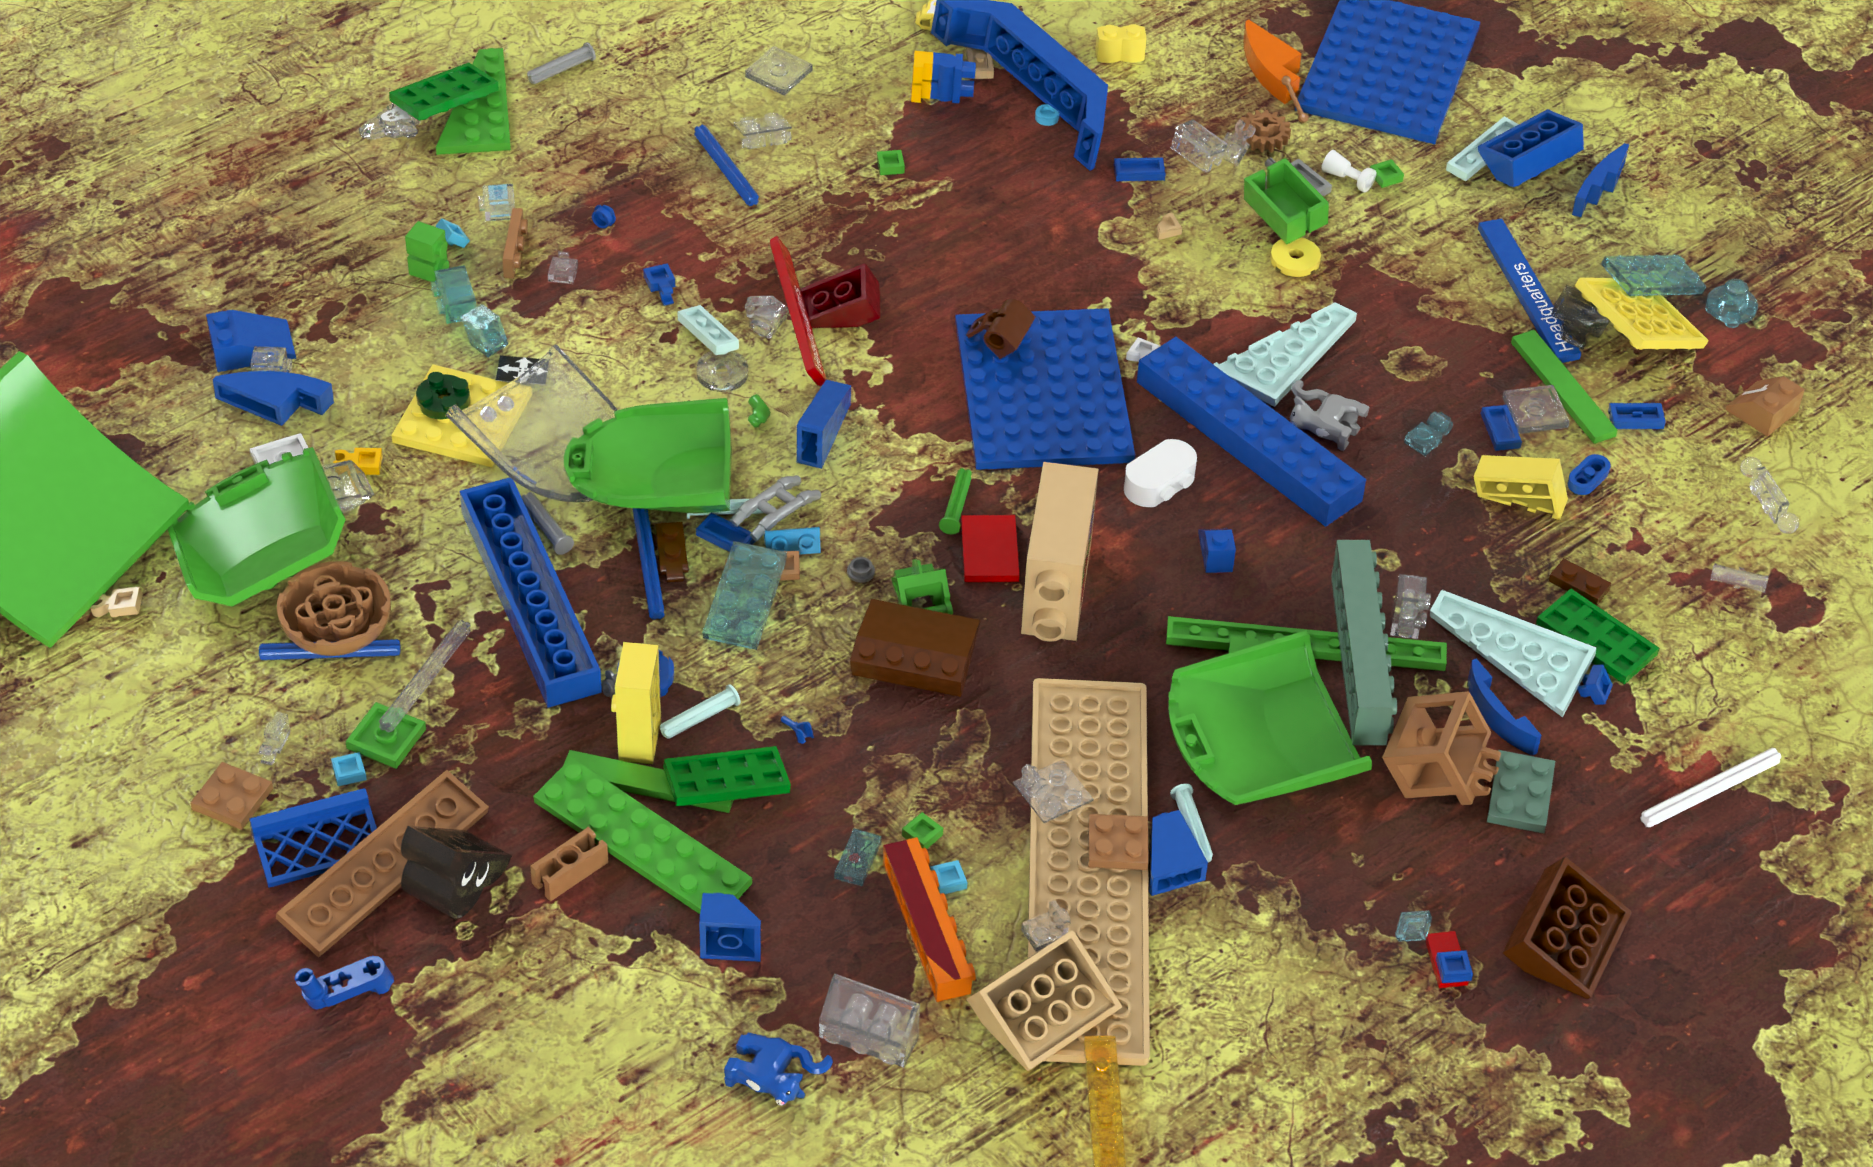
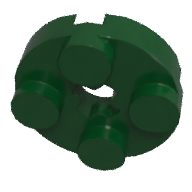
M440 372L430 373L428 379L424 380L416 391L417 404L420 406L421 412L434 419H449L448 415L456 412L457 416L462 414L470 404L468 382L463 378Z

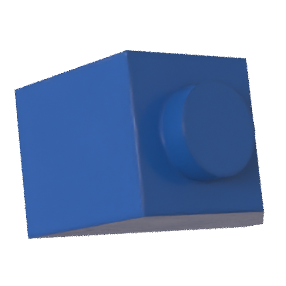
M1227 528L1199 529L1198 534L1205 572H1233L1236 548L1232 530Z

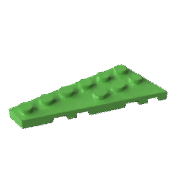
M503 48L478 50L472 65L497 80L499 90L452 109L436 145V155L511 150Z

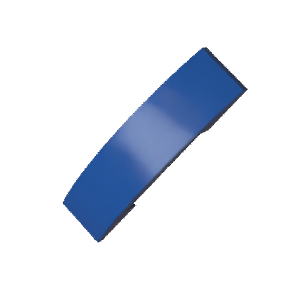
M1477 658L1473 659L1468 675L1469 692L1486 723L1495 733L1512 746L1530 755L1537 754L1542 735L1526 716L1515 719L1490 690L1492 676Z

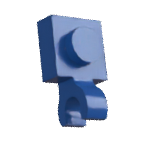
M668 263L643 269L644 279L650 291H659L664 306L674 304L671 294H673L672 287H676L675 277Z

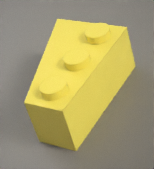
M1482 455L1474 474L1478 497L1509 506L1513 502L1528 507L1527 511L1536 513V510L1553 514L1552 518L1561 519L1568 497L1560 459Z

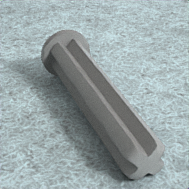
M586 42L583 44V47L528 71V80L530 83L536 84L587 60L593 61L596 59L595 51L591 44Z
M534 493L524 494L522 500L528 513L554 545L553 550L555 553L562 555L569 552L574 545L572 537L567 536Z

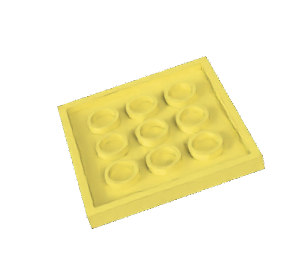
M1579 278L1575 284V287L1582 293V297L1592 302L1598 308V313L1608 318L1614 324L1613 327L1618 332L1623 333L1630 340V344L1639 350L1704 349L1709 341L1645 278Z
M432 364L424 380L428 379L430 373L440 372L463 378L468 382L470 392L468 408L458 416L457 412L448 415L449 419L430 418L421 412L415 394L391 435L392 443L493 467L531 397V388Z

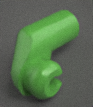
M755 394L748 401L753 408V414L748 417V421L757 428L761 423L764 424L768 420L771 412L762 398Z

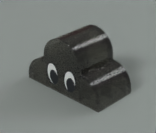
M407 826L401 843V854L407 860L402 873L401 887L404 892L453 919H459L473 908L483 888L493 884L502 875L512 855L466 830Z

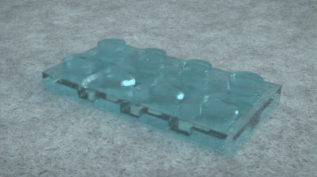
M1676 254L1605 256L1601 263L1629 296L1703 294L1707 287L1700 280V276L1685 263L1684 258Z
M733 541L702 632L703 639L757 650L787 560V552Z

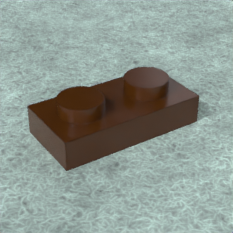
M1564 558L1549 577V582L1566 591L1573 589L1596 606L1609 592L1611 582Z

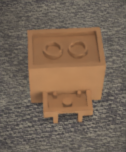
M1467 691L1408 697L1382 758L1405 798L1456 795L1461 805H1472L1475 796L1489 795L1491 788L1480 785L1478 780L1484 779L1491 782L1493 775L1498 773L1499 767L1489 765L1486 759L1491 758L1499 761L1501 752L1486 747L1491 731L1473 697ZM1453 705L1445 727L1436 728L1425 708ZM1464 712L1467 713L1473 725L1459 727Z

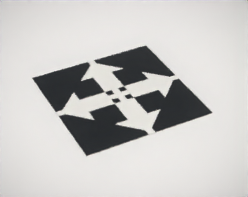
M500 355L496 381L546 385L550 360Z

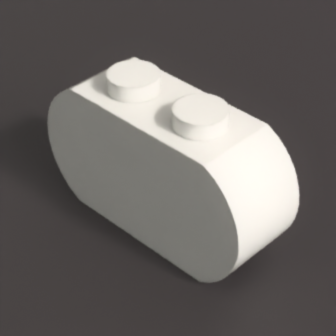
M1167 439L1128 463L1124 482L1126 497L1136 505L1155 507L1163 501L1169 500L1183 488H1188L1195 478L1197 462L1195 450L1188 443L1181 440Z

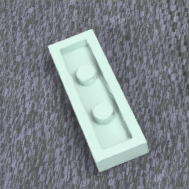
M701 305L678 311V321L715 355H724L739 349V340Z

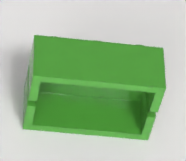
M1286 158L1267 167L1266 190V172L1263 169L1244 178V200L1286 244L1305 236L1306 230L1311 233L1328 224L1329 202Z

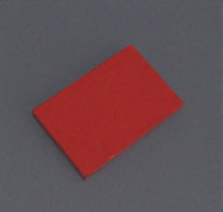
M961 515L964 582H1019L1015 515Z

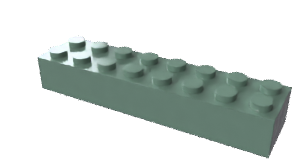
M1337 540L1331 574L1352 745H1387L1388 734H1392L1394 730L1392 715L1397 714V699L1392 698L1391 694L1394 692V677L1389 676L1388 673L1391 671V656L1386 655L1388 650V634H1383L1385 629V613H1380L1382 608V592H1377L1380 581L1379 572L1374 571L1377 555L1376 551L1371 550L1370 540Z

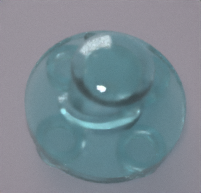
M1730 279L1725 285L1716 287L1709 292L1705 310L1716 319L1724 322L1726 326L1736 328L1739 324L1747 323L1755 317L1758 310V302L1754 295L1749 292L1746 282L1740 279Z

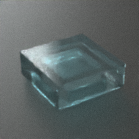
M1429 910L1401 912L1395 932L1398 942L1426 940L1432 921Z

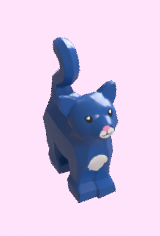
M748 1032L747 1035L740 1036L736 1044L737 1053L741 1055L754 1054L755 1057L752 1062L743 1061L739 1058H729L724 1068L725 1085L728 1087H733L736 1083H740L756 1092L769 1093L775 1098L778 1105L783 1106L787 1102L795 1100L796 1097H805V1093L800 1088L799 1083L803 1078V1074L783 1073L792 1059L799 1058L802 1067L809 1073L816 1075L827 1072L831 1068L833 1060L831 1056L827 1055L821 1062L814 1063L810 1051L801 1046L792 1045L781 1038H768Z

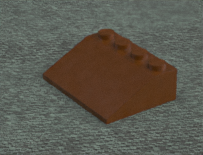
M871 599L857 633L850 658L851 673L854 676L962 697L980 620Z
M1565 856L1544 869L1503 954L1524 972L1589 999L1597 987L1632 911Z

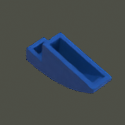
M249 371L224 374L213 378L216 399L280 426L299 407L323 415L334 403L331 383L301 374L280 371Z

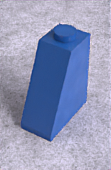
M1180 810L1170 813L1165 812L1153 817L1150 834V895L1154 896L1205 881L1208 861Z

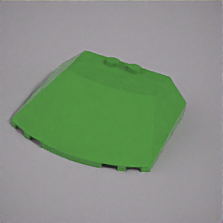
M313 447L304 448L303 454L292 456L290 452L282 454L283 460L271 464L266 459L222 480L206 490L207 497L194 505L192 501L189 502L190 507L186 510L187 512L168 528L185 583L195 599L234 606L263 590L272 589L278 582L288 577H293L303 569L334 553L346 519Z
M1307 630L1174 670L1169 692V718L1176 744L1183 758L1198 778L1212 791L1232 804L1238 805L1282 795L1372 770L1370 756L1361 758L1355 746L1352 745V740L1318 673L1310 644V635Z

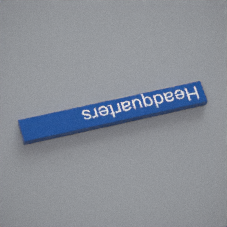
M1503 219L1480 222L1478 230L1540 337L1562 363L1579 360L1581 351Z

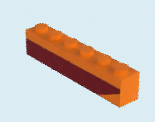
M918 837L883 845V865L936 1002L971 994L972 981L976 980L975 970L972 963H967L966 948L963 940H958L956 936L957 926L953 916H948L946 896L944 893H939L938 877L935 870L931 871L929 868L930 859L927 849L921 848Z

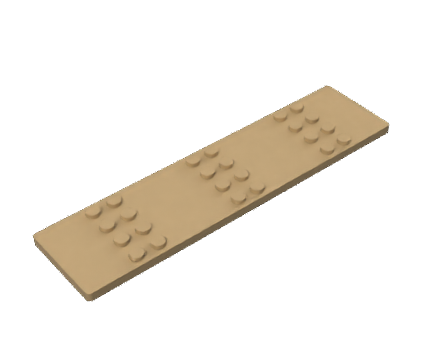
M1037 678L1033 681L1028 958L1073 930L1123 1006L1044 1061L1145 1066L1149 1063L1148 870L1088 868L1089 814L1148 816L1146 685L1129 682Z

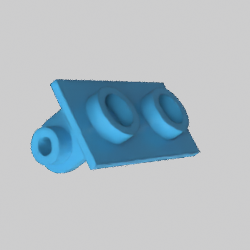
M820 527L765 531L764 543L766 545V552L799 551V555L821 553Z

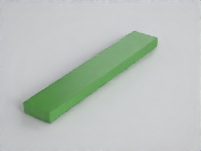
M1535 330L1512 337L1511 344L1593 444L1616 437L1618 430Z
M569 750L564 765L572 757L622 791L675 802L663 769ZM734 800L693 804L692 806L729 813Z

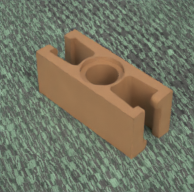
M587 827L530 866L532 884L539 890L543 887L542 882H544L545 897L550 902L608 863L607 843L600 840L598 845L595 846L594 838L596 834L591 828Z

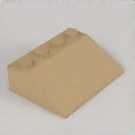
M1073 930L967 998V1001L985 1028L1027 1071L1123 1007Z

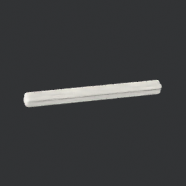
M1770 748L1643 811L1640 817L1641 822L1646 827H1652L1779 764L1781 754L1777 752L1776 748Z

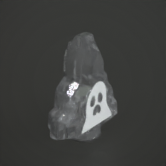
M391 103L386 109L378 113L377 117L369 119L358 130L362 138L379 139L385 136L393 139L403 136L411 138L418 134L416 126L419 125V121L394 103Z

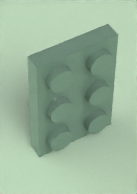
M1498 750L1501 752V757L1499 761H1496L1495 767H1499V770L1493 778L1487 822L1545 833L1555 761Z

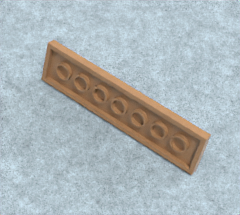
M446 770L276 913V919L317 957H320L486 815L489 806Z

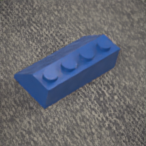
M1547 109L1479 145L1478 152L1496 180L1510 187H1516L1584 150L1583 124Z

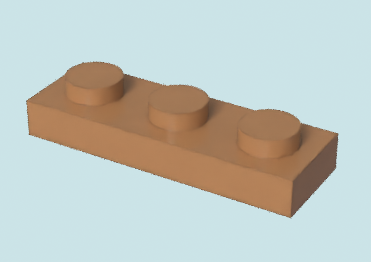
M512 208L502 259L504 278L514 279L516 268L520 269L521 253L519 251H524L525 243L524 236L522 235L527 234L528 220L523 219V208Z

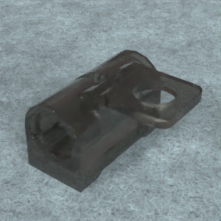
M1566 285L1553 307L1551 316L1562 321L1561 339L1580 349H1584L1586 346V334L1599 338L1610 320L1599 314L1598 308L1592 302L1584 299L1579 290Z

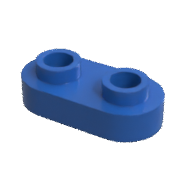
M1598 454L1587 456L1569 474L1568 488L1578 495L1590 494L1608 477L1611 467L1610 461Z

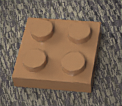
M221 762L190 802L191 809L243 830L249 822V818H252L273 790L272 781Z
M1089 814L1088 868L1148 870V816Z

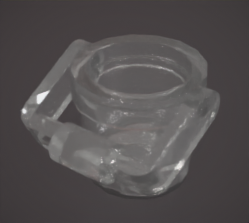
M750 296L747 298V303L744 306L746 315L750 320L749 327L756 334L765 338H772L789 315L788 308L776 300L774 296Z

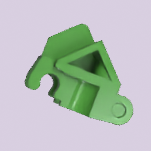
M912 559V567L894 570V577H891V581L899 604L912 606V599L929 595L935 606L922 609L953 615L945 569H934L932 563L921 565L919 559Z

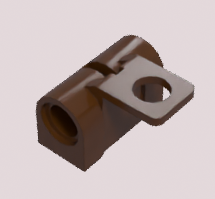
M1007 299L1003 302L1000 309H993L977 318L966 336L970 338L985 329L984 343L999 359H1002L1017 350L1036 316L1020 301Z

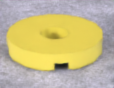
M1299 238L1289 244L1280 239L1272 247L1270 260L1272 266L1275 269L1276 267L1281 269V273L1284 275L1304 277L1310 275L1311 271H1316L1319 268L1321 252L1314 242L1306 238Z

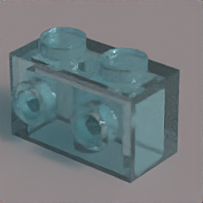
M465 265L434 271L435 281L431 282L432 293L434 297L439 298L436 299L439 315L444 314L446 323L477 319L476 299Z

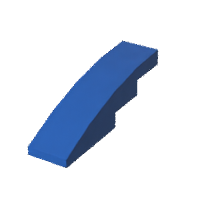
M1624 143L1608 154L1588 175L1576 195L1572 212L1573 216L1581 218L1587 203L1598 205L1603 190L1614 192L1626 162L1629 144Z

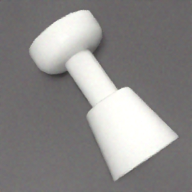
M1331 150L1326 155L1322 164V172L1339 177L1347 175L1357 180V188L1364 193L1371 188L1376 178V170L1366 168L1361 172L1351 167V163L1335 150Z

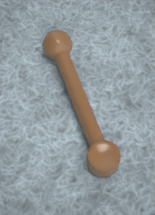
M1284 76L1281 81L1286 85L1299 114L1298 121L1305 123L1308 121V115L1303 113L1290 84L1291 78Z

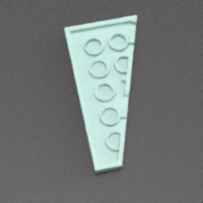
M1333 303L1311 314L1310 319L1302 323L1297 321L1291 324L1290 329L1284 332L1279 330L1250 345L1247 351L1239 355L1234 353L1228 356L1227 361L1221 364L1216 362L1214 365L1260 400L1275 407L1292 389V385L1297 380H1300L1356 321L1357 313L1340 304Z
M1444 590L1440 591L1430 609V617L1561 717L1564 716L1596 654V647Z

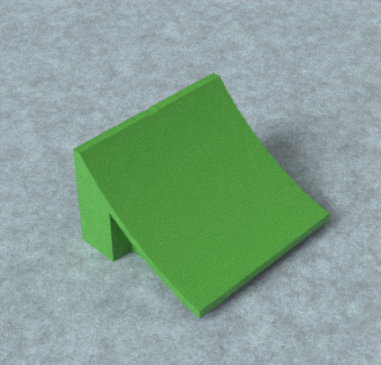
M19 351L0 368V614L27 634L51 648L190 506L187 498L142 468L97 430L55 388L30 357Z

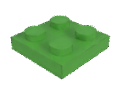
M375 702L345 741L346 749L356 753L360 752L363 756L397 769L425 732L426 722Z

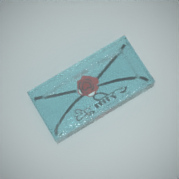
M854 828L834 872V879L863 886L881 845L882 836Z

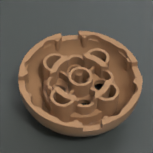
M345 561L324 562L298 572L288 580V586L283 593L279 594L277 600L278 619L287 637L300 648L324 656L345 655L368 646L384 630L391 611L390 592L385 581L373 570L367 567L365 570L354 567L352 562Z

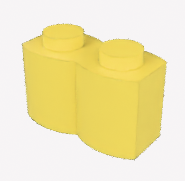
M1131 24L1123 27L1106 25L1097 28L1095 52L1098 62L1115 63L1123 61L1134 63L1144 60L1146 47L1145 27Z

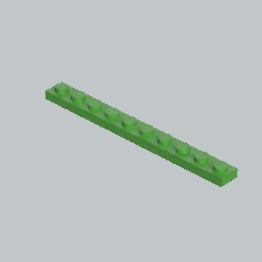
M1168 616L1166 644L1228 650L1230 636L1258 638L1259 645L1307 629ZM1307 630L1310 635L1314 659L1341 661L1338 632ZM1388 637L1386 655L1391 656V666L1445 671L1447 643Z

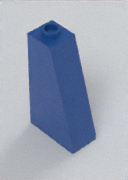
M825 380L798 421L797 463L823 468L851 405V385Z

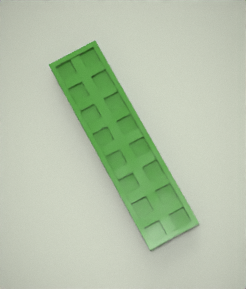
M572 757L533 796L534 803L580 833L587 827L591 828L596 834L594 838L596 845H598L600 840L606 842L608 853L698 914L701 912L703 893L731 894L739 899L752 885L751 876Z

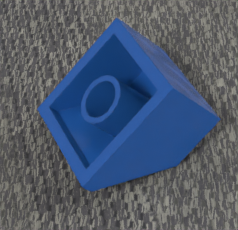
M703 893L699 921L700 958L761 962V920L734 895Z

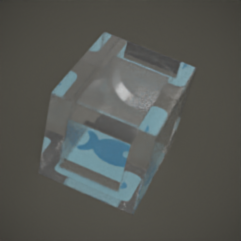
M513 184L483 186V196H478L479 210L485 211V220H510L512 208H515Z

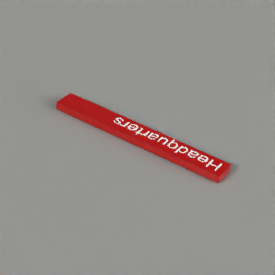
M776 236L770 239L769 243L805 370L816 385L820 387L827 379L789 250L779 237Z

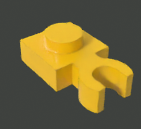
M354 448V453H349L346 450H335L334 471L343 472L352 469L353 474L380 475L382 448Z

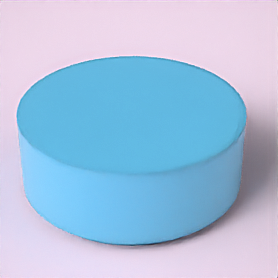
M1044 104L1037 107L1035 120L1041 125L1051 126L1059 121L1060 113L1049 104Z

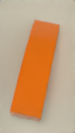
M1247 20L1245 22L1243 46L1249 67L1262 86L1274 97L1286 104L1292 98L1286 85L1281 80L1284 76L1291 78L1290 84L1297 97L1300 77L1296 74L1300 69L1302 53L1251 20Z

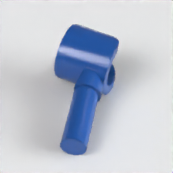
M786 716L781 717V722L795 731L798 743H805L806 737L814 738L809 722L797 723Z

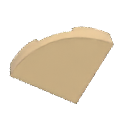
M1171 212L1164 215L1157 226L1158 240L1181 235L1182 227L1174 214Z

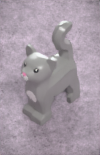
M1297 380L1292 385V392L1295 395V406L1290 415V422L1299 429L1310 430L1318 437L1335 441L1338 449L1344 451L1349 445L1347 440L1350 434L1356 436L1361 428L1356 423L1358 416L1366 417L1370 407L1356 400L1347 399L1337 394H1329L1319 389L1302 390L1304 383L1301 380ZM1317 399L1322 404L1317 411H1313L1304 401Z

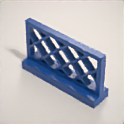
M365 788L249 818L252 837L256 844L269 888L325 873L340 860H335L328 856L334 845L346 850L348 853L363 838L370 835L367 832L369 828L371 833L377 829ZM361 814L366 815L367 822L362 829L349 824L352 817ZM333 823L340 827L335 835L331 837L320 831L324 824ZM345 829L358 835L352 845L338 840ZM303 830L311 835L303 845L291 839L295 832ZM315 837L329 842L323 853L309 848ZM275 838L281 841V844L274 853L264 848L262 841ZM286 845L300 850L294 861L280 855ZM305 853L318 859L314 866L306 868L299 864ZM276 861L289 866L285 874L272 877L270 870Z

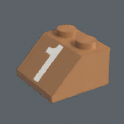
M1785 376L1756 381L1730 402L1725 410L1768 437L1799 411L1805 389Z

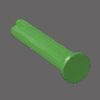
M961 468L958 470L945 516L939 522V528L946 534L952 535L960 531L961 525L959 520L971 482L972 472L969 469Z

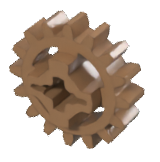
M1255 110L1254 115L1248 112L1246 117H1241L1238 124V139L1244 140V146L1251 145L1252 151L1256 148L1260 149L1261 153L1266 149L1271 153L1274 151V148L1282 150V145H1288V139H1290V122H1285L1284 116L1277 117L1278 112L1271 114L1268 110L1262 113Z

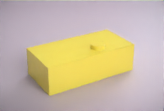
M623 642L615 683V694H613L611 711L616 712L618 758L620 761L653 764L661 724L658 645Z

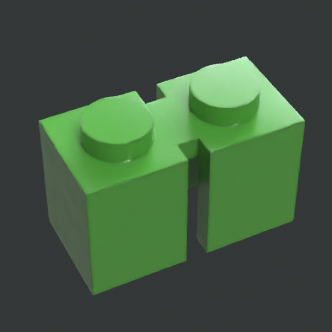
M417 221L405 236L406 251L409 254L407 257L409 275L436 284L449 269L447 258L448 243L446 242L445 230Z

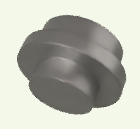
M857 557L848 565L847 574L851 580L864 583L874 577L875 568L868 558Z

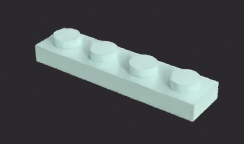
M1504 116L1447 163L1446 171L1467 181L1486 165L1478 152V146L1519 124Z

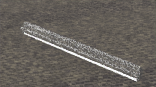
M457 621L380 718L379 728L389 733L395 729L471 632L469 622Z

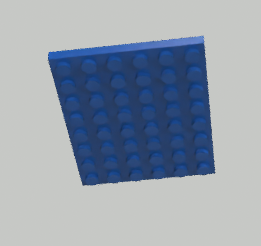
M1339 0L1297 99L1303 113L1436 144L1478 34L1480 21L1391 0Z
M1109 308L1031 311L1036 317L1019 347L1002 359H999L984 343L985 329L970 338L966 336L973 322L986 313L955 315L976 470L1043 467V462L1065 465L1130 463L1135 460L1134 445Z

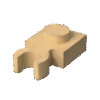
M140 587L112 590L111 596L102 594L90 609L95 617L103 616L108 612L111 617L139 614L143 593Z

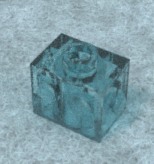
M483 304L461 317L471 346L486 357H490L509 344L500 317Z

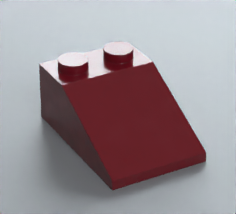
M866 263L800 288L811 328L859 327L880 319L879 282Z

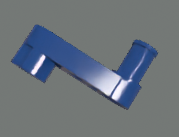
M370 956L318 978L315 977L311 969L303 968L296 973L295 981L301 988L302 996L308 1005L313 1009H322L369 990L379 995L389 991L394 983V976L382 958ZM348 979V986L342 987L343 981ZM330 985L333 986V987H331V988L333 989V991H334L333 993L331 992V990L329 989L328 986H330Z

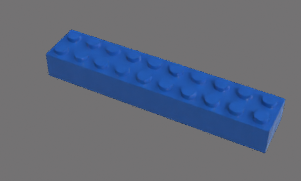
M1174 337L1139 360L1137 383L1325 527L1363 501L1366 478L1178 337Z
M509 477L461 490L462 515L547 708L602 693L599 665L513 478Z

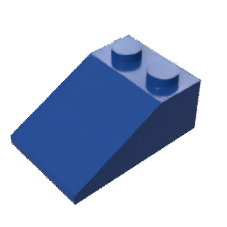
M237 310L206 314L217 372L296 359L286 319Z

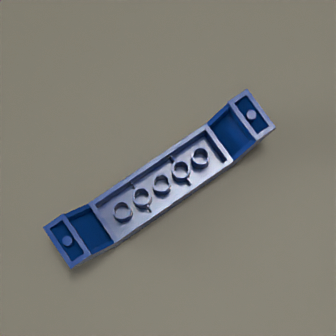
M937 0L931 34L945 46L951 44L984 50L1045 104H1049L1060 113L1059 116L1079 132L1074 158L1089 171L1093 170L1103 133L1108 84L1012 3L991 0Z

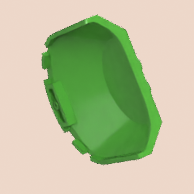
M727 398L647 404L614 411V418L604 422L598 418L583 427V435L579 438L573 437L565 450L564 468L569 482L580 493L595 501L625 508L696 514L730 511L732 442Z

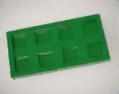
M468 62L389 92V98L396 106L420 121L428 119L435 114L446 112L456 106L467 104L474 99L485 97L490 93L498 91L499 87L497 80Z
M1573 589L1568 590L1541 613L1536 620L1537 626L1596 647V654L1592 663L1604 665L1607 673L1623 684H1626L1658 655L1660 649Z
M777 746L664 759L663 768L676 806L790 793L791 783Z

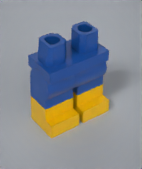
M915 51L911 102L921 103V98L938 99L944 102L952 100V103H959L960 97H973L974 81L961 79H975L976 62L963 61V54H956L954 56L946 53Z

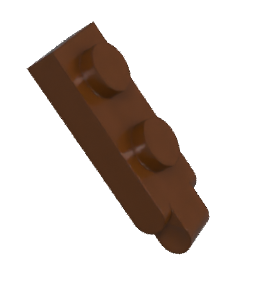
M683 522L655 524L660 574L666 575L667 583L683 582V573H688Z

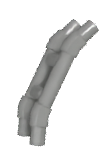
M798 475L785 476L753 499L744 502L730 518V522L738 527L758 508L767 516L758 523L759 525L750 533V536L755 541H759L765 534V531H770L779 521L798 508L804 507L812 503V501L819 500L821 492L819 490H806L795 497L786 490L799 486L801 478ZM775 496L786 503L778 510L767 502Z

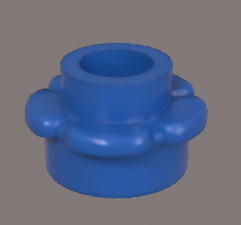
M597 205L592 213V220L599 228L612 226V223L614 224L616 221L613 209L607 205Z

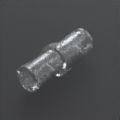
M1715 563L1710 580L1732 584L1737 589L1744 587L1765 593L1769 576L1747 572L1742 567H1739L1738 570Z

